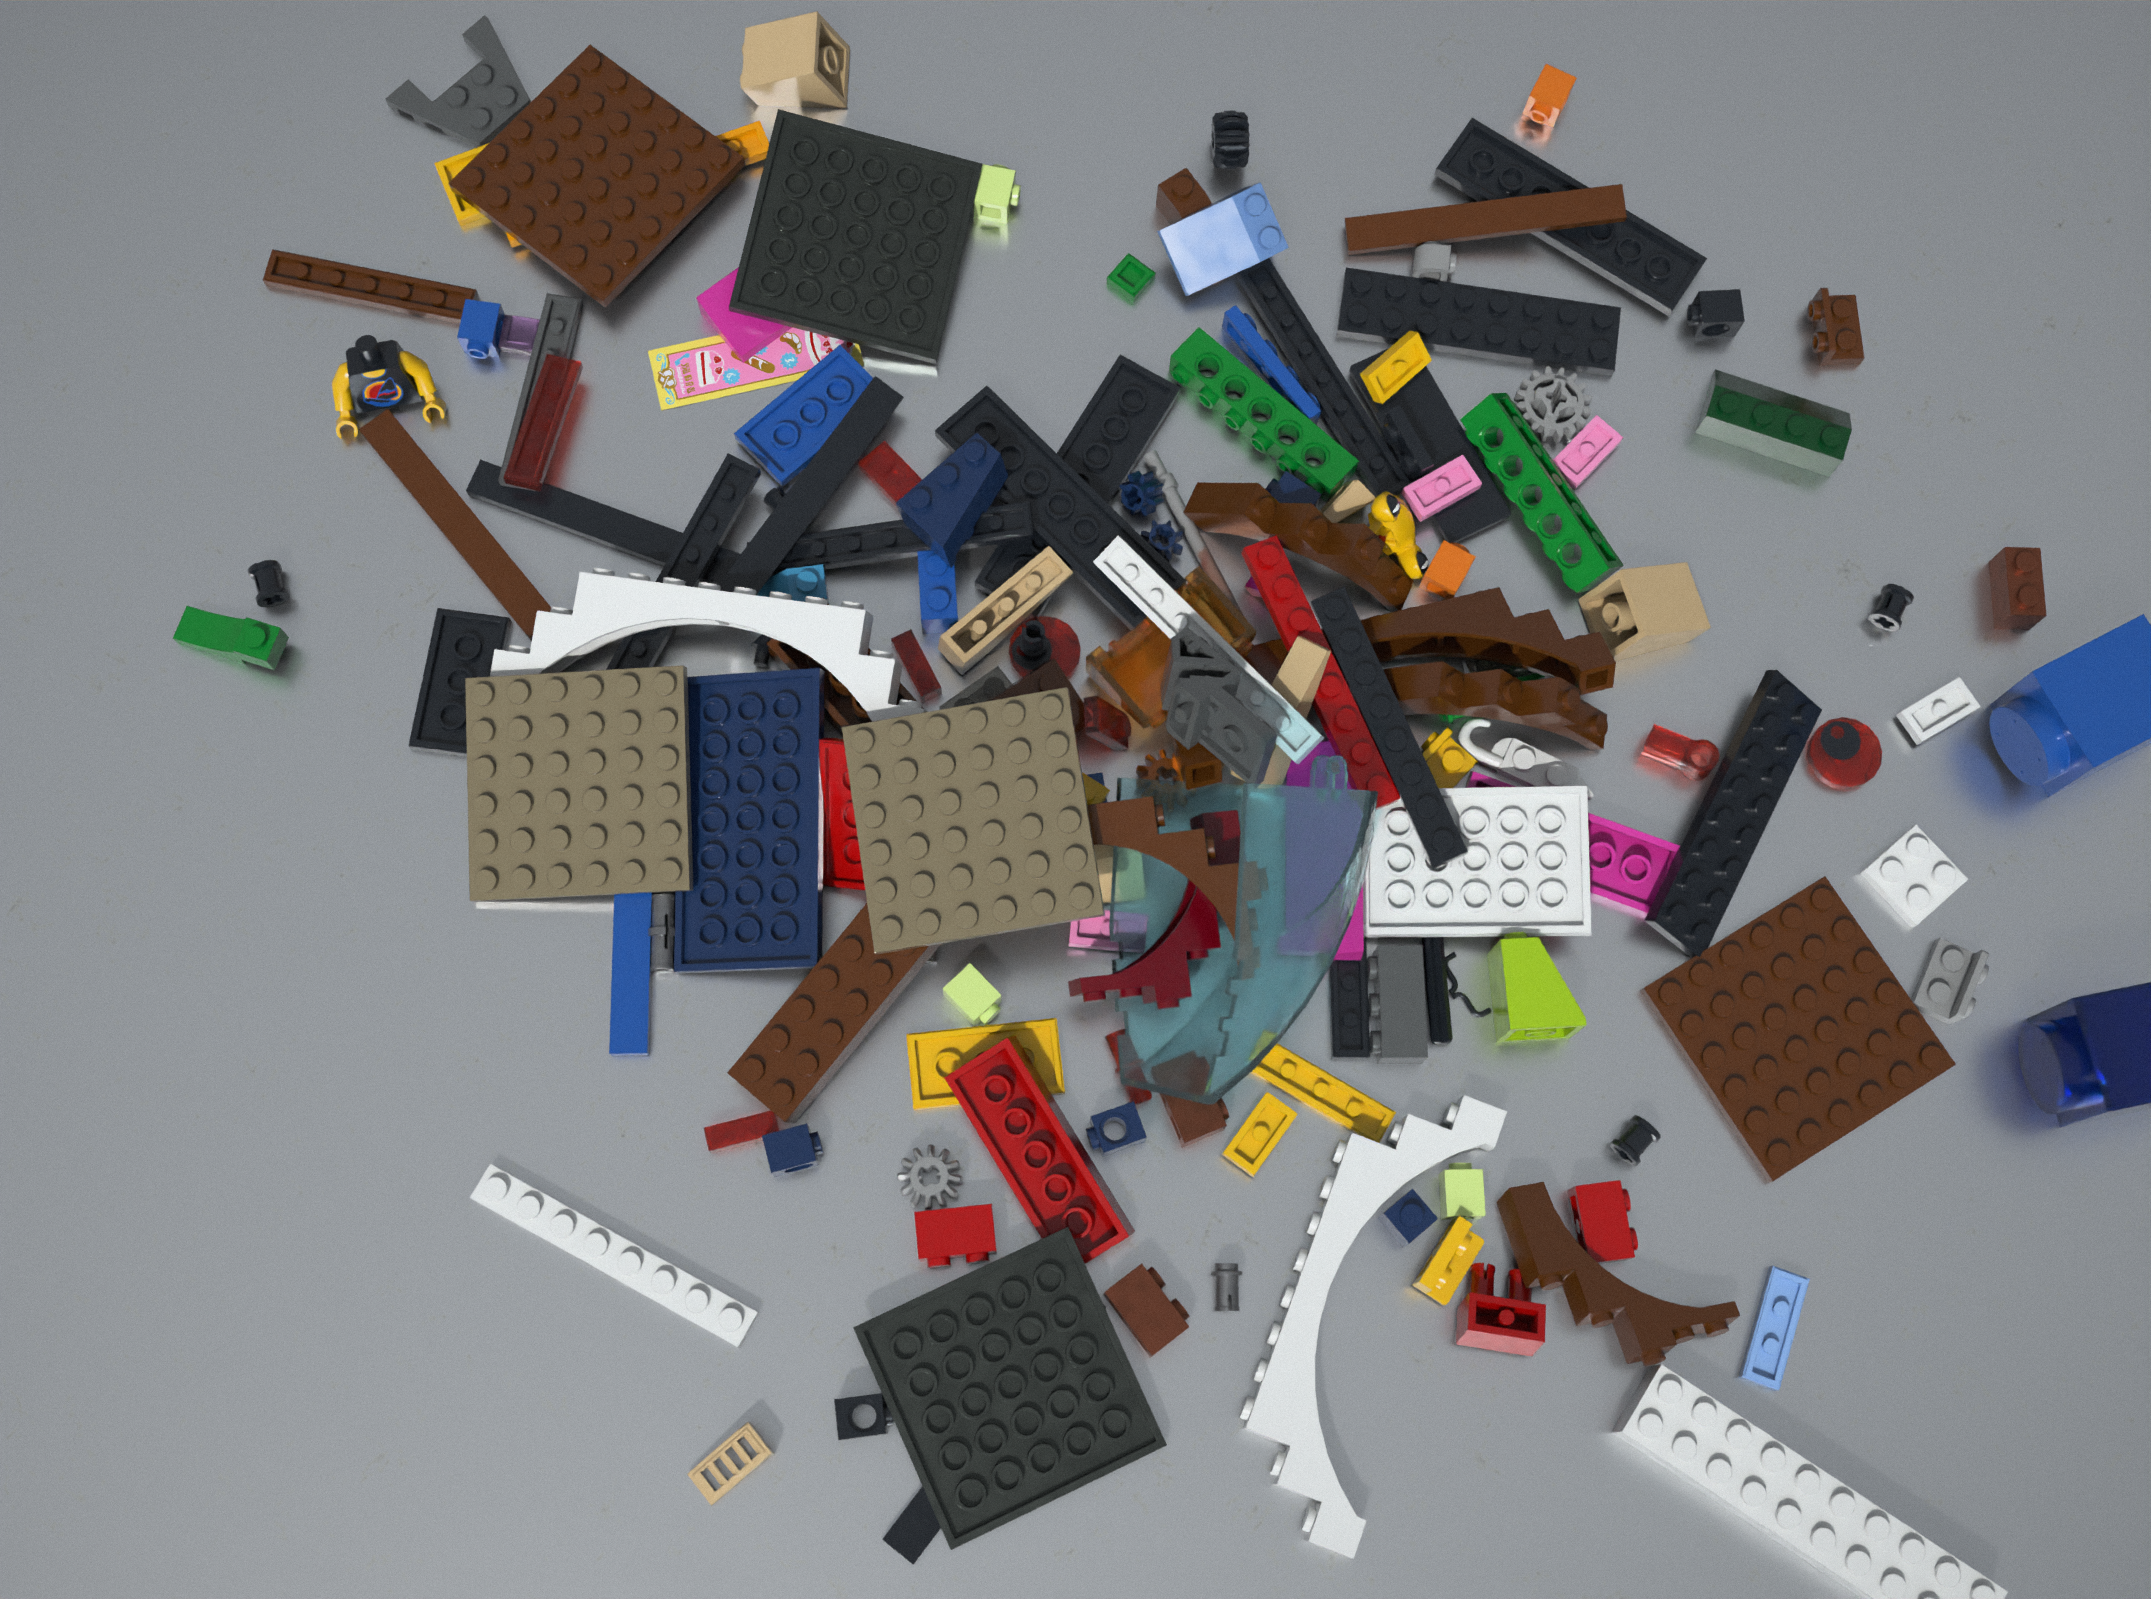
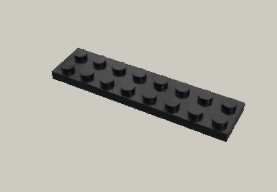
M1471 118L1437 166L1434 174L1478 202L1589 188L1474 118ZM1626 210L1627 218L1625 222L1531 233L1667 316H1670L1707 260L1703 255Z
M1346 267L1336 336L1395 344L1410 330L1419 333L1427 350L1543 367L1550 366V368L1557 369L1563 367L1564 370L1612 376L1616 364L1621 307Z
M1120 354L1057 454L1110 505L1120 490V484L1125 482L1180 395L1181 387ZM1036 536L1032 540L998 544L975 580V587L990 595L1047 548V546ZM1056 590L1028 617L1037 621Z
M985 386L935 430V436L952 453L974 434L978 433L1001 454L1008 478L996 497L1003 504L1030 501L1032 505L1034 535L1047 547L1050 546L1073 573L1133 633L1150 618L1093 563L1117 536H1120L1177 593L1186 586V580L988 386Z
M1766 670L1644 920L1691 958L1695 956L1700 957L1702 952L1708 949L1822 711L1819 706L1778 670Z

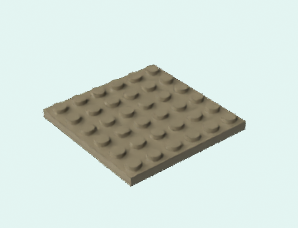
M681 665L465 678L470 901L693 891L687 667Z
M1067 687L842 727L875 954L1105 916L1072 706Z

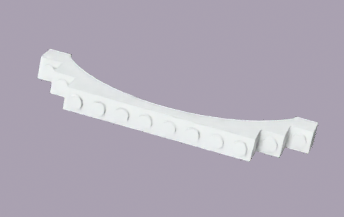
M593 568V573H579L573 610L552 606L550 612L537 611L531 648L509 645L508 651L494 649L490 677L560 673L588 653L610 642L635 633L668 626L691 624L719 625L760 633L784 642L809 655L827 668L852 693L867 712L872 722L928 712L922 709V703L917 701L900 699L899 705H896L902 664L892 659V653L871 650L870 656H867L874 616L863 610V604L842 601L841 607L827 605L828 600L812 596H806L805 602L792 600V595L782 592H770L769 597L757 596L756 590L744 587H734V592L720 591V585L707 582H699L697 588L685 586L686 581L669 577H664L663 583L650 581V576L639 573H628V578L615 577L614 571L602 568Z
M1463 1095L1457 1100V1103L1450 1102L1443 1120L1444 1124L1449 1125L1448 1129L1407 1114L1401 1122L1395 1121L1388 1138V1142L1393 1144L1392 1148L1355 1133H1351L1346 1141L1340 1139L1332 1158V1161L1338 1163L1333 1177L1327 1175L1319 1194V1197L1325 1199L1321 1212L1314 1211L1310 1218L1306 1233L1311 1234L1312 1237L1308 1248L1304 1249L1301 1247L1298 1252L1293 1269L1299 1271L1294 1286L1287 1284L1280 1302V1306L1286 1308L1281 1323L1274 1321L1266 1342L1272 1345L1268 1359L1261 1358L1257 1365L1253 1380L1259 1382L1254 1397L1247 1395L1239 1417L1245 1420L1242 1429L1286 1446L1285 1452L1278 1451L1274 1458L1270 1471L1271 1474L1276 1475L1273 1484L1317 1501L1315 1509L1312 1507L1307 1509L1301 1530L1307 1532L1304 1538L1305 1541L1354 1559L1367 1520L1358 1517L1339 1484L1329 1459L1319 1422L1315 1391V1356L1319 1325L1329 1288L1341 1261L1361 1228L1376 1210L1404 1184L1423 1171L1449 1158L1478 1148L1487 1152L1495 1148L1507 1114L1505 1110Z

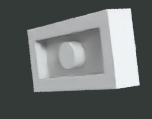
M1959 677L1902 710L1896 716L1916 745H1919L1975 712L1981 706Z

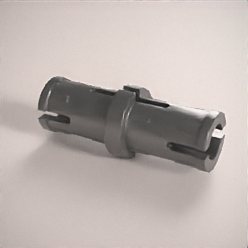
M673 894L652 895V927L648 928V936L652 937L651 971L669 972L674 970L675 895Z

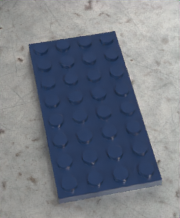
M820 668L687 677L693 891L675 892L674 972L703 973L814 968L822 958L824 799L820 773L819 740L824 738L825 671Z

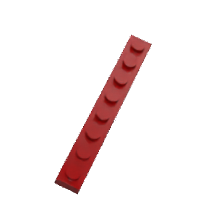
M1277 535L1244 547L1241 554L1287 652L1289 653L1297 636H1302L1331 650ZM1331 651L1312 705L1362 812L1366 815L1397 802L1401 797Z

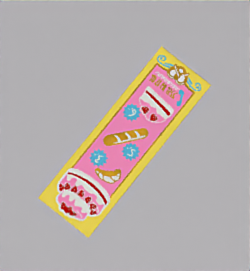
M793 327L744 363L719 335L648 351L661 411L797 381L839 345L861 366H864L859 344Z

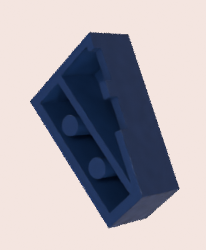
M976 433L896 502L904 524L951 568L957 560L956 555L961 546L974 533L973 527L982 512H987L1008 478L1002 456L984 438Z

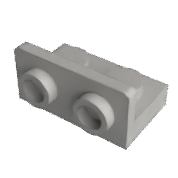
M1941 937L1936 939L1912 995V1002L1919 1011L1949 1025L1963 1018H1968L1976 1003V999L1972 997L1976 986L1983 983L1989 971V966L1986 965L1989 953L1984 950L1973 953Z

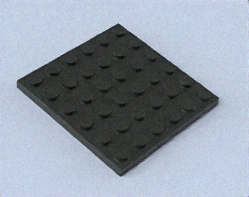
M778 109L729 304V311L935 364L982 163Z
M1068 1227L853 1327L951 1550L1167 1446Z

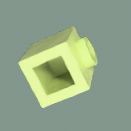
M982 164L973 202L974 218L1004 224L1008 223L1011 206H1018L1021 193V185L1016 184V170H1011L999 164L992 166Z

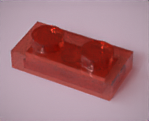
M885 441L858 462L859 469L895 506L899 499L922 480Z
M1099 696L1084 698L1085 734L1114 751L1129 749L1128 737L1131 735V723L1127 714Z

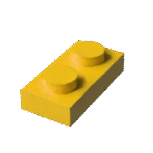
M1409 330L1361 372L1360 376L1373 401L1383 404L1429 364L1432 359L1419 333Z
M1266 1092L1222 1155L1254 1177L1298 1113L1269 1092Z

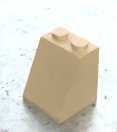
M818 11L745 28V39L742 45L743 69L740 75V85L744 93L758 106L839 109L847 107L850 46Z
M1687 562L1621 569L1578 599L1590 634L1600 631L1615 662L1690 642L1711 628Z

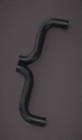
M1455 952L1445 957L1446 972L1452 982V988L1449 989V992L1453 999L1462 998L1470 1012L1476 1017H1484L1491 1013L1490 1008L1481 1012L1477 1011L1464 993L1456 992L1458 982L1450 970L1448 962L1457 956Z

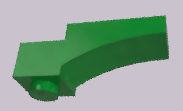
M186 606L173 639L179 644L245 664L250 662L275 670L289 637L280 627L248 617L246 619L234 618Z

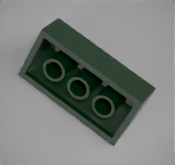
M1715 369L1695 433L1830 477L1844 459L1852 426L1850 413Z

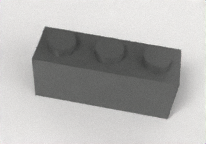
M1378 945L1372 953L1373 956H1368L1367 958L1368 979H1374V993H1370L1368 998L1369 1015L1375 1016L1376 1031L1370 1032L1371 1053H1377V1064L1423 1063L1428 1058L1423 945Z

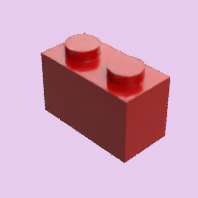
M1621 1180L1578 1185L1568 1189L1567 1193L1575 1237L1579 1245L1599 1264L1635 1258L1634 1250L1638 1249V1239L1635 1229L1629 1227L1627 1212H1630L1631 1209L1630 1197L1627 1189H1622Z
M992 1204L914 1212L918 1259L920 1262L927 1261L928 1268L950 1266V1259L966 1257L967 1264L990 1261L989 1255L997 1254Z

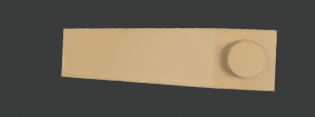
M1048 546L943 633L939 639L938 650L963 675L1073 574V571Z
M1297 636L1272 686L1307 719L1331 650L1302 636ZM1276 743L1264 781L1256 786L1258 789L1282 786L1292 759ZM1231 770V775L1243 780L1235 772Z

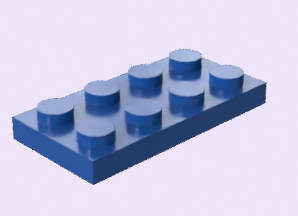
M839 345L734 433L735 439L784 487L807 467L872 381L873 377Z

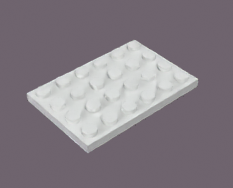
M1587 786L1439 788L1468 853L1434 869L1427 858L1401 799L1366 815L1362 812L1364 938L1500 937L1513 932H1525L1527 936H1591Z

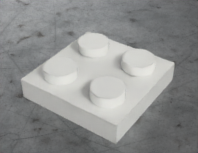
M1917 825L1908 830L1860 873L1911 928L1917 926L1968 880Z

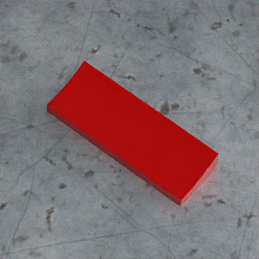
M1016 1036L1005 1038L944 1077L1041 1238H1045L1068 1227L1086 1264L1135 1232Z

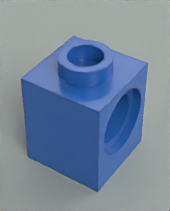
M465 299L457 335L464 353L478 359H485L488 356L499 358L507 324V317L501 304Z

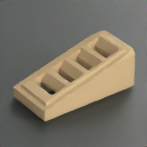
M1358 479L1345 482L1319 511L1332 523H1339L1372 503L1375 496Z
M747 1422L687 1475L712 1506L770 1458L774 1452L752 1423ZM743 1438L749 1442L758 1454L753 1459L750 1458L739 1443ZM731 1448L734 1449L745 1463L741 1470L727 1454ZM719 1458L734 1475L729 1480L725 1478L715 1465ZM707 1468L721 1485L716 1491L702 1475Z

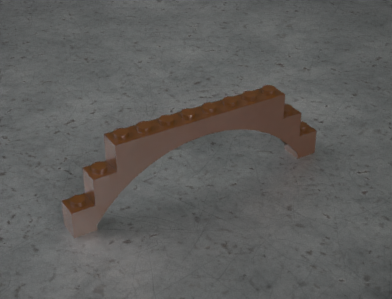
M1500 587L1360 620L1379 662L1420 657H1462L1511 665L1549 678L1561 677L1579 688L1580 695L1613 688L1616 662L1600 631L1564 640L1549 609L1514 617ZM1282 639L1270 640L1265 643L1235 649L1271 685L1288 655ZM1173 737L1175 759L1186 790L1223 782L1222 770L1225 764L1199 742L1188 750Z

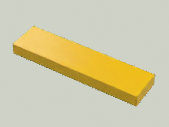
M1266 1036L1261 1040L1245 1068L1246 1071L1351 1132L1380 1143L1396 1114L1394 1110Z

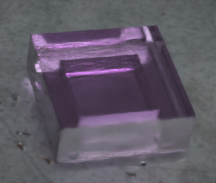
M505 315L498 345L500 351L531 356L540 319Z

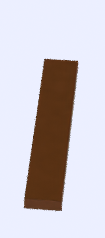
M272 249L263 277L264 284L269 287L456 324L461 322L465 299L477 300L479 296L476 289Z

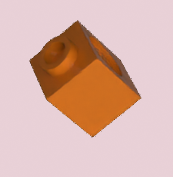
M1545 64L1528 97L1522 114L1529 116L1536 123L1546 124L1553 128L1571 94L1577 77Z
M1443 540L1418 588L1441 600L1454 598L1476 556L1470 554L1469 550L1459 543H1449Z

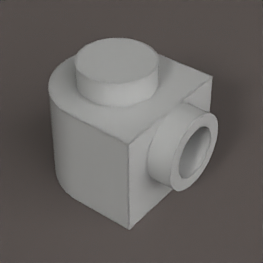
M1435 241L1423 243L1414 251L1412 277L1446 282L1448 274H1455L1457 253H1451V245H1442Z

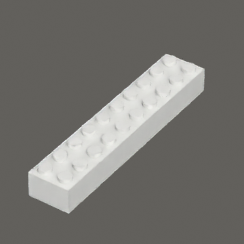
M1662 1364L1649 1367L1611 1432L1862 1599H2005L2008 1591Z

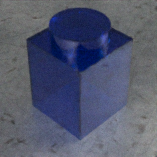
M2151 982L2071 998L2027 1018L2028 1025L2022 1029L2018 1043L2021 1072L2034 1102L2045 1113L2056 1114L2060 1128L2151 1109Z

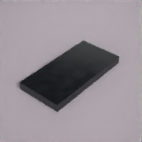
M437 608L408 745L411 750L467 757L465 678L490 677L494 649L506 651L512 622L509 617Z

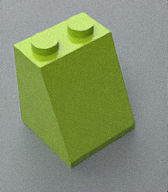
M1525 932L1508 933L1504 935V939H1500L1487 953L1496 1042L1571 1038L1587 1025L1586 1017L1539 937L1527 938Z

